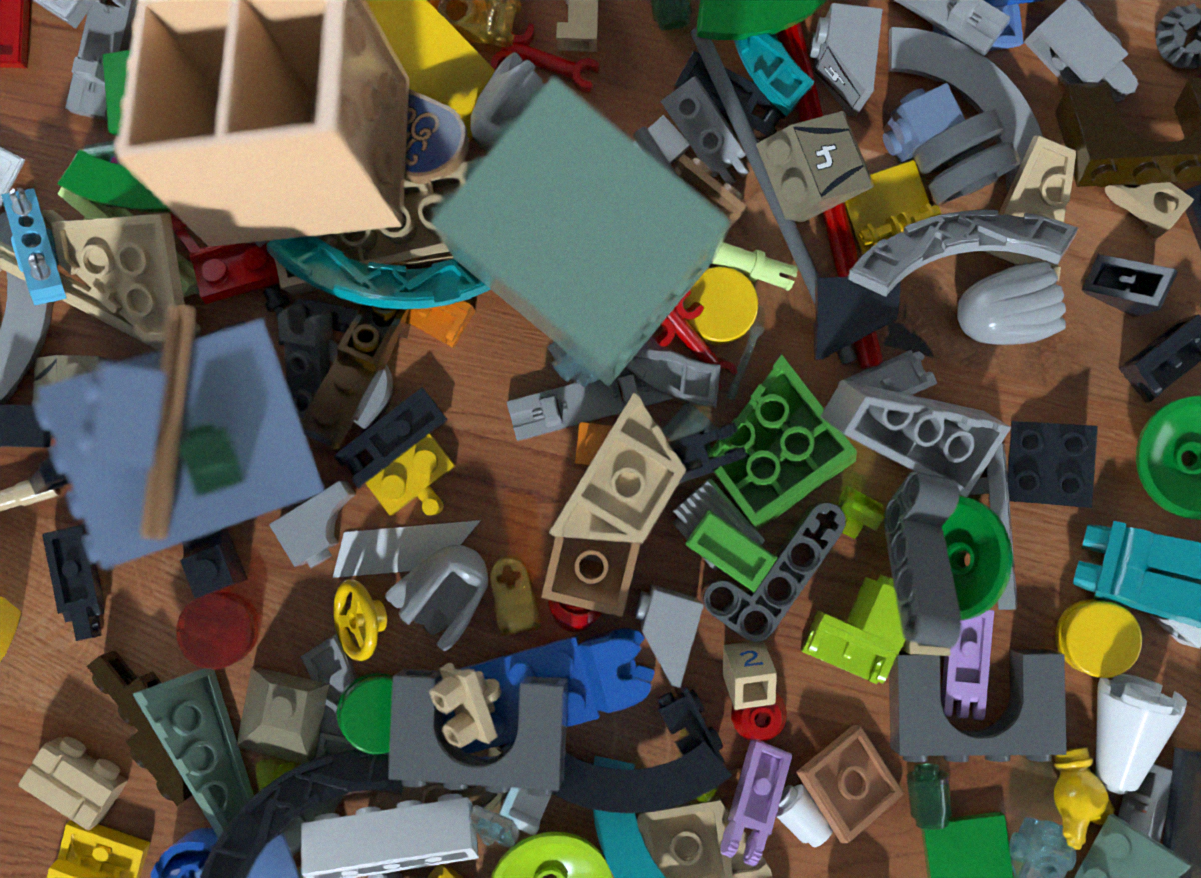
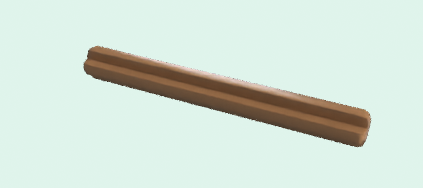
M170 305L167 313L160 370L161 372H166L153 467L152 469L148 468L140 531L141 536L144 538L165 539L169 533L195 320L194 308L186 305Z

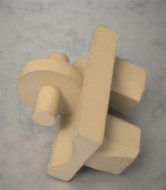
M446 664L439 669L443 680L429 691L433 704L438 710L448 713L454 709L456 716L445 723L442 728L446 740L460 748L474 739L487 744L497 737L489 713L495 710L493 701L502 693L499 682L495 679H485L481 671L475 672L471 669L457 670L454 664Z

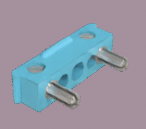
M13 188L10 193L1 194L13 234L11 242L19 270L24 273L34 306L67 299L57 267L59 263L53 234L50 229L46 228L34 188L27 190L17 188L18 191L16 192ZM33 244H39L34 248H29Z

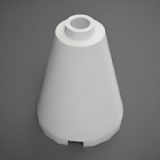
M1121 674L1113 677V680L1100 678L1097 689L1095 775L1102 781L1107 790L1117 794H1127L1128 791L1138 790L1185 713L1187 700L1182 695L1174 691L1173 697L1170 698L1161 693L1163 685L1133 675Z

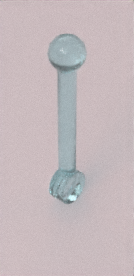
M754 321L749 328L751 334L737 368L738 373L733 378L726 398L734 400L758 336H761L765 331V326L761 321Z

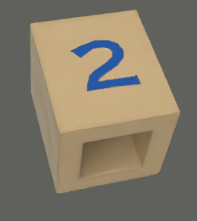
M764 640L761 642L723 645V678L734 709L775 704L777 672Z

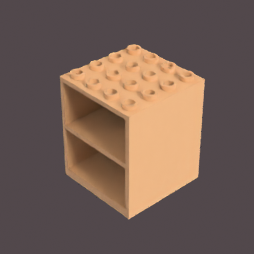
M138 0L136 18L132 23L133 41L131 56L127 60L128 78L126 93L121 104L123 115L120 136L116 140L117 158L209 247L402 226L409 77L365 0Z

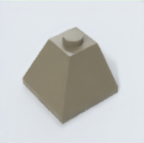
M258 666L251 667L237 741L239 748L300 764L314 760L329 684Z

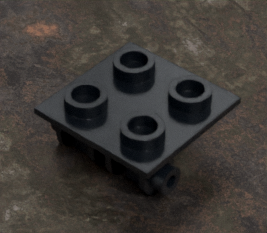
M1012 421L1008 469L1009 501L1092 508L1098 426Z

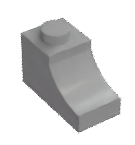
M348 481L335 483L324 490L323 493L314 496L269 524L294 567L308 563L309 567L313 568L332 556L329 549L338 544L334 535L336 519L343 506L356 495Z

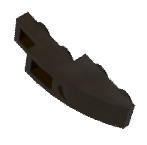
M361 305L337 347L336 360L300 421L304 435L339 449L354 420L358 421L391 356L410 309Z
M116 650L98 656L86 667L93 674L92 680L95 686L101 692L109 694L119 706L118 713L128 725L135 726L138 732L125 741L131 748L130 753L133 760L140 767L148 769L156 779V786L161 795L167 800L173 801L178 807L190 798L192 793L133 696V693L161 684L160 680L153 671L137 678Z

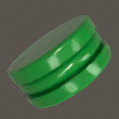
M374 672L357 677L345 687L337 703L336 717L341 732L351 745L369 754L390 752L393 676L386 673Z

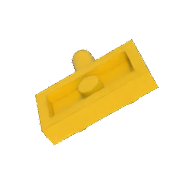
M429 434L369 480L366 485L390 516L394 515L417 496L423 503L422 510L426 515H437L443 511L444 504L430 486L456 465L432 434Z

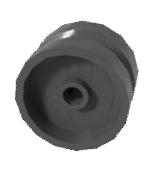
M995 109L985 111L958 123L930 139L912 153L922 173L931 174L948 167L947 170L937 175L928 186L937 205L970 195L999 179L998 177L1022 163L1012 142H1002L985 149V147L1000 138L1005 131Z

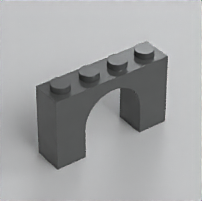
M1009 649L1010 697L1008 705L1000 718L993 724L983 729L969 731L953 727L943 712L940 698V655L909 654L900 650L889 672L890 748L899 756H903V760L908 762H927L928 756H944L946 761L967 762L969 761V756L985 755L986 760L994 762L1010 761V755H1025L1027 760L1046 762L1052 760L1051 755H1066L1064 654L1051 649Z
M402 669L393 676L388 779L402 780L401 784L408 787H421L427 785V782L443 783L444 788L451 790L466 789L469 785L485 786L486 791L494 793L508 792L511 788H526L527 793L531 795L545 796L552 794L553 790L559 791L564 781L568 678L526 676L520 683L519 724L514 745L499 755L478 757L462 751L446 740L442 729L444 727L443 712L438 710L433 704L429 693L432 688L443 680L440 671Z

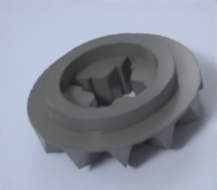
M1195 3L1188 6L1175 7L1161 19L1156 30V44L1160 54L1168 63L1182 69L1201 67V9L1196 8ZM1196 26L1197 32L1194 37L1197 40L1183 47L1184 39L1187 36L1185 31Z

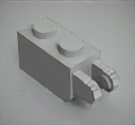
M1066 0L1024 41L1065 86L1067 84L1108 82L1114 103L1117 104L1124 101L1125 96L1135 93V89L1139 84L1137 82L1138 79L1135 77L1136 75H1133L1130 68L1122 61L1129 53L1122 47L1120 39L1114 33L1107 31L1094 18L1093 11L1088 5L1078 0Z

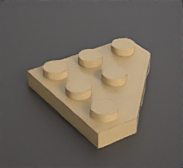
M170 213L51 222L59 265L70 275L77 274L91 287L89 292L113 314L119 313L133 325L132 331L144 342L164 341L169 306L184 305Z

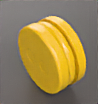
M728 267L707 269L690 289L692 293L683 302L684 309L689 308L695 301L703 305L704 310L697 318L686 320L705 343L713 345L728 344L742 337L754 323L758 312V296L753 284L744 274Z
M1095 599L1081 600L1072 604L1063 612L1056 626V645L1059 653L1064 654L1065 662L1072 668L1094 677L1111 678L1125 673L1135 664L1142 649V632L1137 620L1126 608L1116 603Z

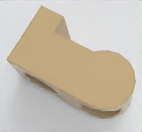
M565 0L568 6V22H557V50L597 52L598 0Z
M1171 182L1150 183L1147 185H1109L1104 189L1109 199L1118 206L1127 209L1147 225L1145 230L1157 239L1172 228L1194 201L1192 197Z

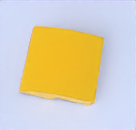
M70 819L65 826L58 859L49 867L47 878H140L151 842L99 824L90 830H86Z

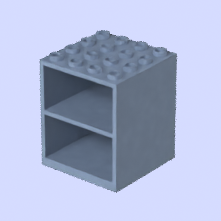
M263 319L192 341L169 533L165 539L144 538L140 533L148 468L89 462L83 459L85 450L77 449L81 420L89 421L92 402L84 400L85 383L88 373L37 388L41 401L34 403L36 415L44 430L49 428L53 432L57 446L50 447L54 464L60 474L66 473L69 476L73 490L66 493L69 505L76 519L84 518L90 533L83 536L87 554L92 563L100 561L102 569L324 492ZM163 350L116 365L160 371Z

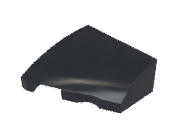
M849 277L817 278L815 280L816 322L813 323L814 360H822L896 321L899 311L901 281L885 297L848 280Z

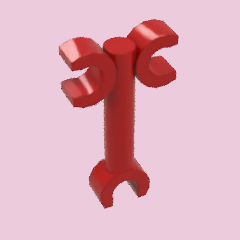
M509 16L504 24L506 38L503 41L501 51L497 52L491 59V66L494 70L498 68L503 60L515 52L524 62L529 60L535 66L572 78L575 87L585 93L592 91V82L582 79L580 75L586 70L598 73L599 63L596 60L583 58L576 63L528 46L535 37L534 24L529 23L523 35H516L513 33L515 27L514 17Z
M689 290L663 321L662 332L654 341L661 347L667 346L673 340L676 333L699 361L720 365L721 369L725 368L727 372L735 376L738 373L735 365L724 358H717L686 320L697 318L704 310L703 305L696 301L689 308H683L685 298L692 293ZM719 383L718 390H720V389L722 388V385H721L720 383Z

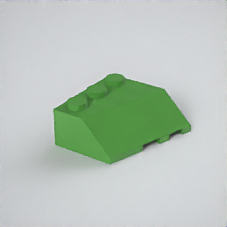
M782 354L773 365L772 371L764 382L759 384L753 392L750 401L738 417L732 421L735 422L738 431L728 438L719 439L712 448L714 457L734 447L745 448L746 457L720 466L714 473L756 531H759L856 462L857 456L856 449L846 436L820 417L824 408Z

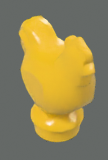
M1087 747L1066 749V755H1054L1055 763H1053L1054 767L1060 771V777L1054 788L1055 806L1062 817L1063 835L1066 838L1068 846L1076 850L1081 849L1082 845L1086 842L1089 822L1104 825L1108 816L1114 814L1115 810L1104 784L1089 769V766L1093 763V758L1089 757Z

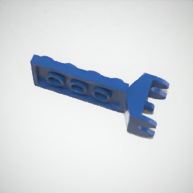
M619 628L597 634L581 643L579 642L578 635L457 669L481 671L485 679L497 680L502 691L501 695L493 701L495 710L489 713L497 737L488 744L474 739L465 746L458 748L471 754L516 741L519 724L520 683L526 676L568 678L566 727L598 719L600 717L599 711L610 713L638 704L649 694L651 681L655 674V669L641 664L636 665L634 659L641 651L640 644L645 639L644 634L633 628ZM454 709L448 713L443 712L444 724L456 716Z

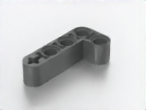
M911 472L889 500L884 512V530L901 628L906 641L953 648L959 641L962 622L942 526L957 507L959 486L954 479L920 472Z
M814 503L810 505L774 554L778 559L755 592L749 590L746 594L728 580L714 578L709 580L701 590L703 606L711 615L745 639L752 642L766 640L774 632L842 534L846 526V518L843 511L832 503ZM818 513H830L827 518L832 523L830 528L821 527L814 535L815 538L821 539L820 544L809 537L803 536L804 531L814 534L819 527L820 522L816 519ZM805 543L810 551L809 559L805 564L795 565L791 559V551L795 545ZM775 577H783L787 584L785 594L779 598H771L767 592L769 582ZM718 587L728 588L731 594L730 602L723 608H715L710 603V595ZM760 611L763 614L764 623L757 631L745 630L744 619L749 612Z

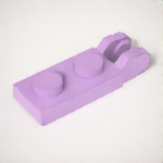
M759 740L750 741L728 817L730 822L724 830L720 851L722 855L731 858V856L733 857L736 854L744 827L753 831L747 838L743 860L751 866H756L763 855L762 851L764 850L767 836L772 833L792 759L791 753Z

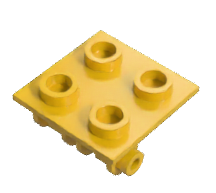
M914 160L871 174L870 176L875 187L844 202L862 256L881 240H888L903 232L904 227L930 217L942 215L938 205H930Z

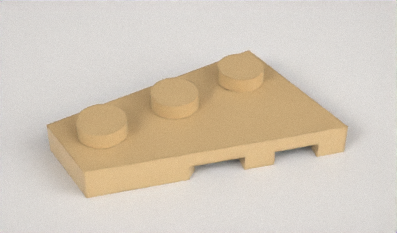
M1033 136L998 214L1024 217V214L1028 213L1064 223L1066 204L1070 202L1076 151L1044 137ZM983 251L1015 265L1046 261L1013 252ZM1050 262L1051 268L1054 269L1058 276L1057 281H1059L1061 267Z

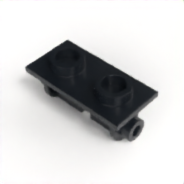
M674 686L677 696L674 697L672 692L660 696L657 699L660 705L657 710L669 733L673 735L682 729H685L687 733L685 736L674 741L681 756L691 752L705 741L724 763L725 761L719 751L723 748L722 741L712 726L707 728L700 714L705 711L704 706L697 693L693 689L689 691L684 686Z

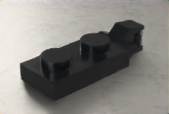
M86 524L47 532L42 535L58 614H63L65 622L72 621L76 641L101 636L99 615L104 614V599L96 562H91L83 542V536L90 534Z

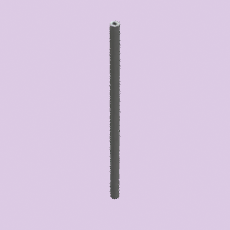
M696 27L690 31V34L815 304V280L820 278L819 273L795 221L785 219L757 149L756 144L759 142L711 39L696 37ZM851 345L837 351L842 365L857 359Z

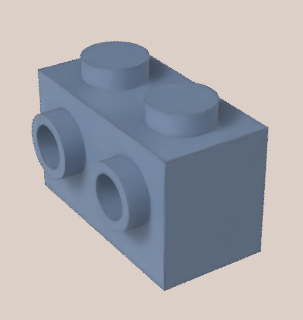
M948 84L941 85L925 93L923 88H920L900 100L902 105L890 113L892 117L883 128V141L887 151L892 156L896 155L899 163L902 164L914 158L912 153L921 145L947 129L965 121Z
M98 363L96 372H88L84 400L92 402L89 421L81 420L77 437V449L85 450L84 460L152 469L166 372L109 363Z

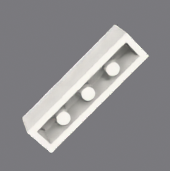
M460 794L443 795L438 798V802L422 804L421 801L417 800L403 801L397 804V808L383 811L378 807H365L356 810V815L340 817L339 814L334 813L321 814L316 816L313 822L301 823L302 876L305 878H357L479 858L475 808L468 797L463 798Z

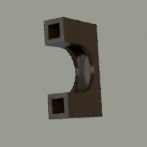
M1189 78L1174 105V110L1185 138L1176 142L1153 141L1131 131L1118 115L1108 82L1067 84L1055 114L1065 147L1076 151L1073 173L1076 186L1106 187L1109 185H1147L1150 183L1201 181V78Z

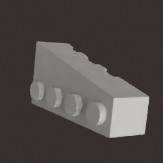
M844 380L840 382L820 415L822 419L844 435L915 472L954 479L959 486V495L963 497L969 495L1011 429L1009 425L983 410Z

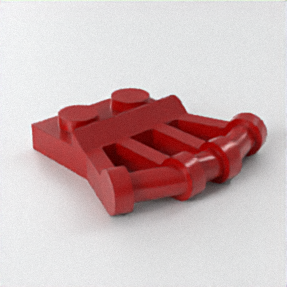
M170 213L173 232L190 252L189 257L193 264L200 297L205 304L280 283L275 259L267 252V243L271 240H268L260 248L255 242L200 248L184 229L187 225L176 214Z

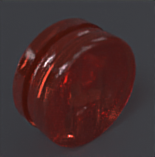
M217 591L193 599L182 610L176 625L177 643L183 655L193 664L213 670L229 667L246 658L256 646L260 634V620L254 606L242 595L231 591Z

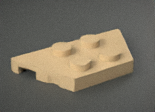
M635 393L632 394L549 532L551 535L556 537L643 543L684 475L685 467L666 441V437L653 421L640 397Z
M719 796L689 801L675 807L637 814V823L643 841L653 860L666 878H765L772 876L770 866L763 856H761V860H759L756 866H751L744 862L743 854L748 838L744 831L736 854L733 857L731 856V858L721 854V841L724 830L730 822L728 821L730 811Z

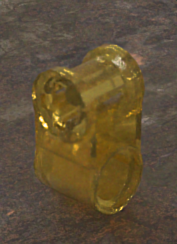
M440 0L438 12L468 42L510 47L514 42V36L511 32L515 15L520 13L522 4L519 0ZM466 13L463 18L459 19L462 14Z
M506 555L499 558L491 572V585L495 599L496 619L501 637L542 629L535 593L532 591L526 563L515 555ZM506 565H511L513 571H520L521 575L516 576L515 584L509 585L507 579H500L498 576L503 573Z

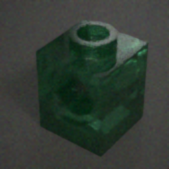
M214 423L197 426L185 431L186 440L177 442L196 498L245 483L225 427L216 430Z

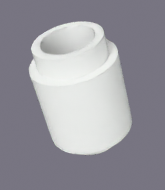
M802 784L794 787L788 785L783 788L776 817L802 843H809L812 847H818L831 836L833 830L808 790Z

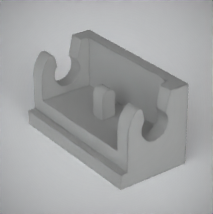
M912 350L889 359L879 366L871 367L844 379V381L909 395L938 384L934 374L931 372L926 373L921 361L924 360V355L920 351L913 353Z

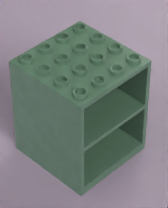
M553 77L545 88L539 85L531 92L524 103V109L526 110L515 123L509 121L499 130L493 141L496 146L486 158L478 157L471 163L463 176L465 182L454 195L452 193L446 194L439 201L433 211L435 218L431 224L457 262L609 387L716 259L731 221Z

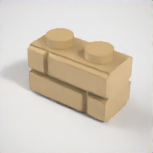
M58 737L42 746L33 760V764L28 768L18 785L86 830H90L106 817L128 780L119 775L120 768L113 762L106 759H98L97 761L86 754V747L80 741L71 737Z

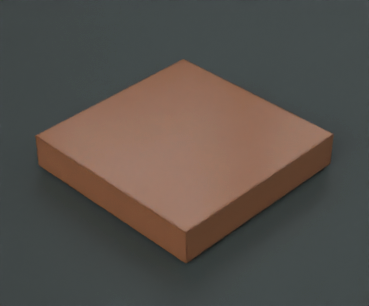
M861 724L852 725L796 772L841 843H850L905 794Z

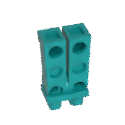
M1113 521L1112 528L1101 525H1087L1082 548L1103 553L1105 556L1102 566L1078 561L1073 580L1074 585L1087 591L1095 592V600L1107 601L1108 599L1124 606L1201 629L1200 542L1126 527V523Z

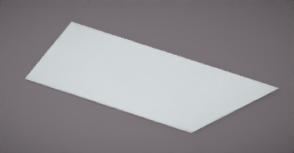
M481 520L344 532L333 578L412 571L419 563L436 551L449 545H461Z

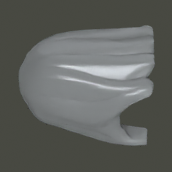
M515 52L503 60L481 92L471 115V131L474 140L480 148L489 153L496 146L493 141L499 130L509 121L515 123L526 110L524 109V103L531 92L539 85L544 88L547 85L542 83V79L533 71L536 66L529 60L523 62L521 57Z
M1041 261L1016 265L990 275L969 287L962 294L957 308V319L965 334L980 343L1016 345L1037 342L1065 329L1066 322L1061 317L1066 312L1065 304L1062 302L1064 293L1062 286L1055 285L1058 276L1054 269L1051 268L1050 262Z
M449 545L436 551L419 563L409 574L388 590L385 597L393 606L401 609L399 616L407 624L414 620L415 623L424 625L425 631L431 635L446 629L437 645L443 651H447L465 631L487 589V567L477 551L463 545Z

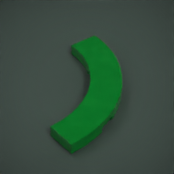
M700 0L696 37L713 40H745L749 36H758L766 33L770 35L775 34L808 18L828 0Z
M81 149L57 183L61 188L103 206L138 210L139 212L172 211L128 167L99 159Z

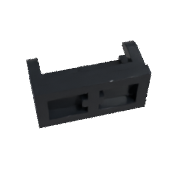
M1200 314L1180 319L1118 368L1145 403L1153 401L1167 387L1201 361Z

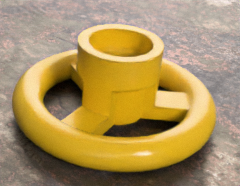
M346 580L338 587L334 598L333 616L335 629L346 654L356 661H365L370 658L376 648L378 632H383L386 628L387 614L383 603L380 600H372L369 592L360 582ZM352 592L351 609L346 614V600L348 594ZM348 627L355 634L360 649L354 644Z

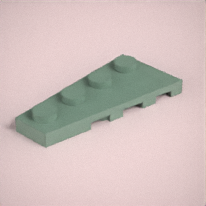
M213 665L133 693V696L219 838L231 821L243 809V806L254 797L216 673Z
M1111 814L1106 819L1074 878H1179L1193 864L1116 815Z

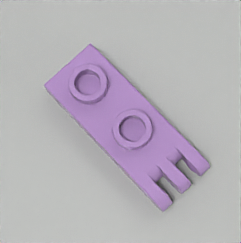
M989 609L978 617L961 621L962 628L959 641L951 648L950 656H944L941 705L946 717H951L953 701H957L956 715L958 718H968L970 702L973 703V719L984 720L994 610Z

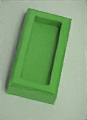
M707 510L684 543L753 592L756 591L778 559L710 510Z

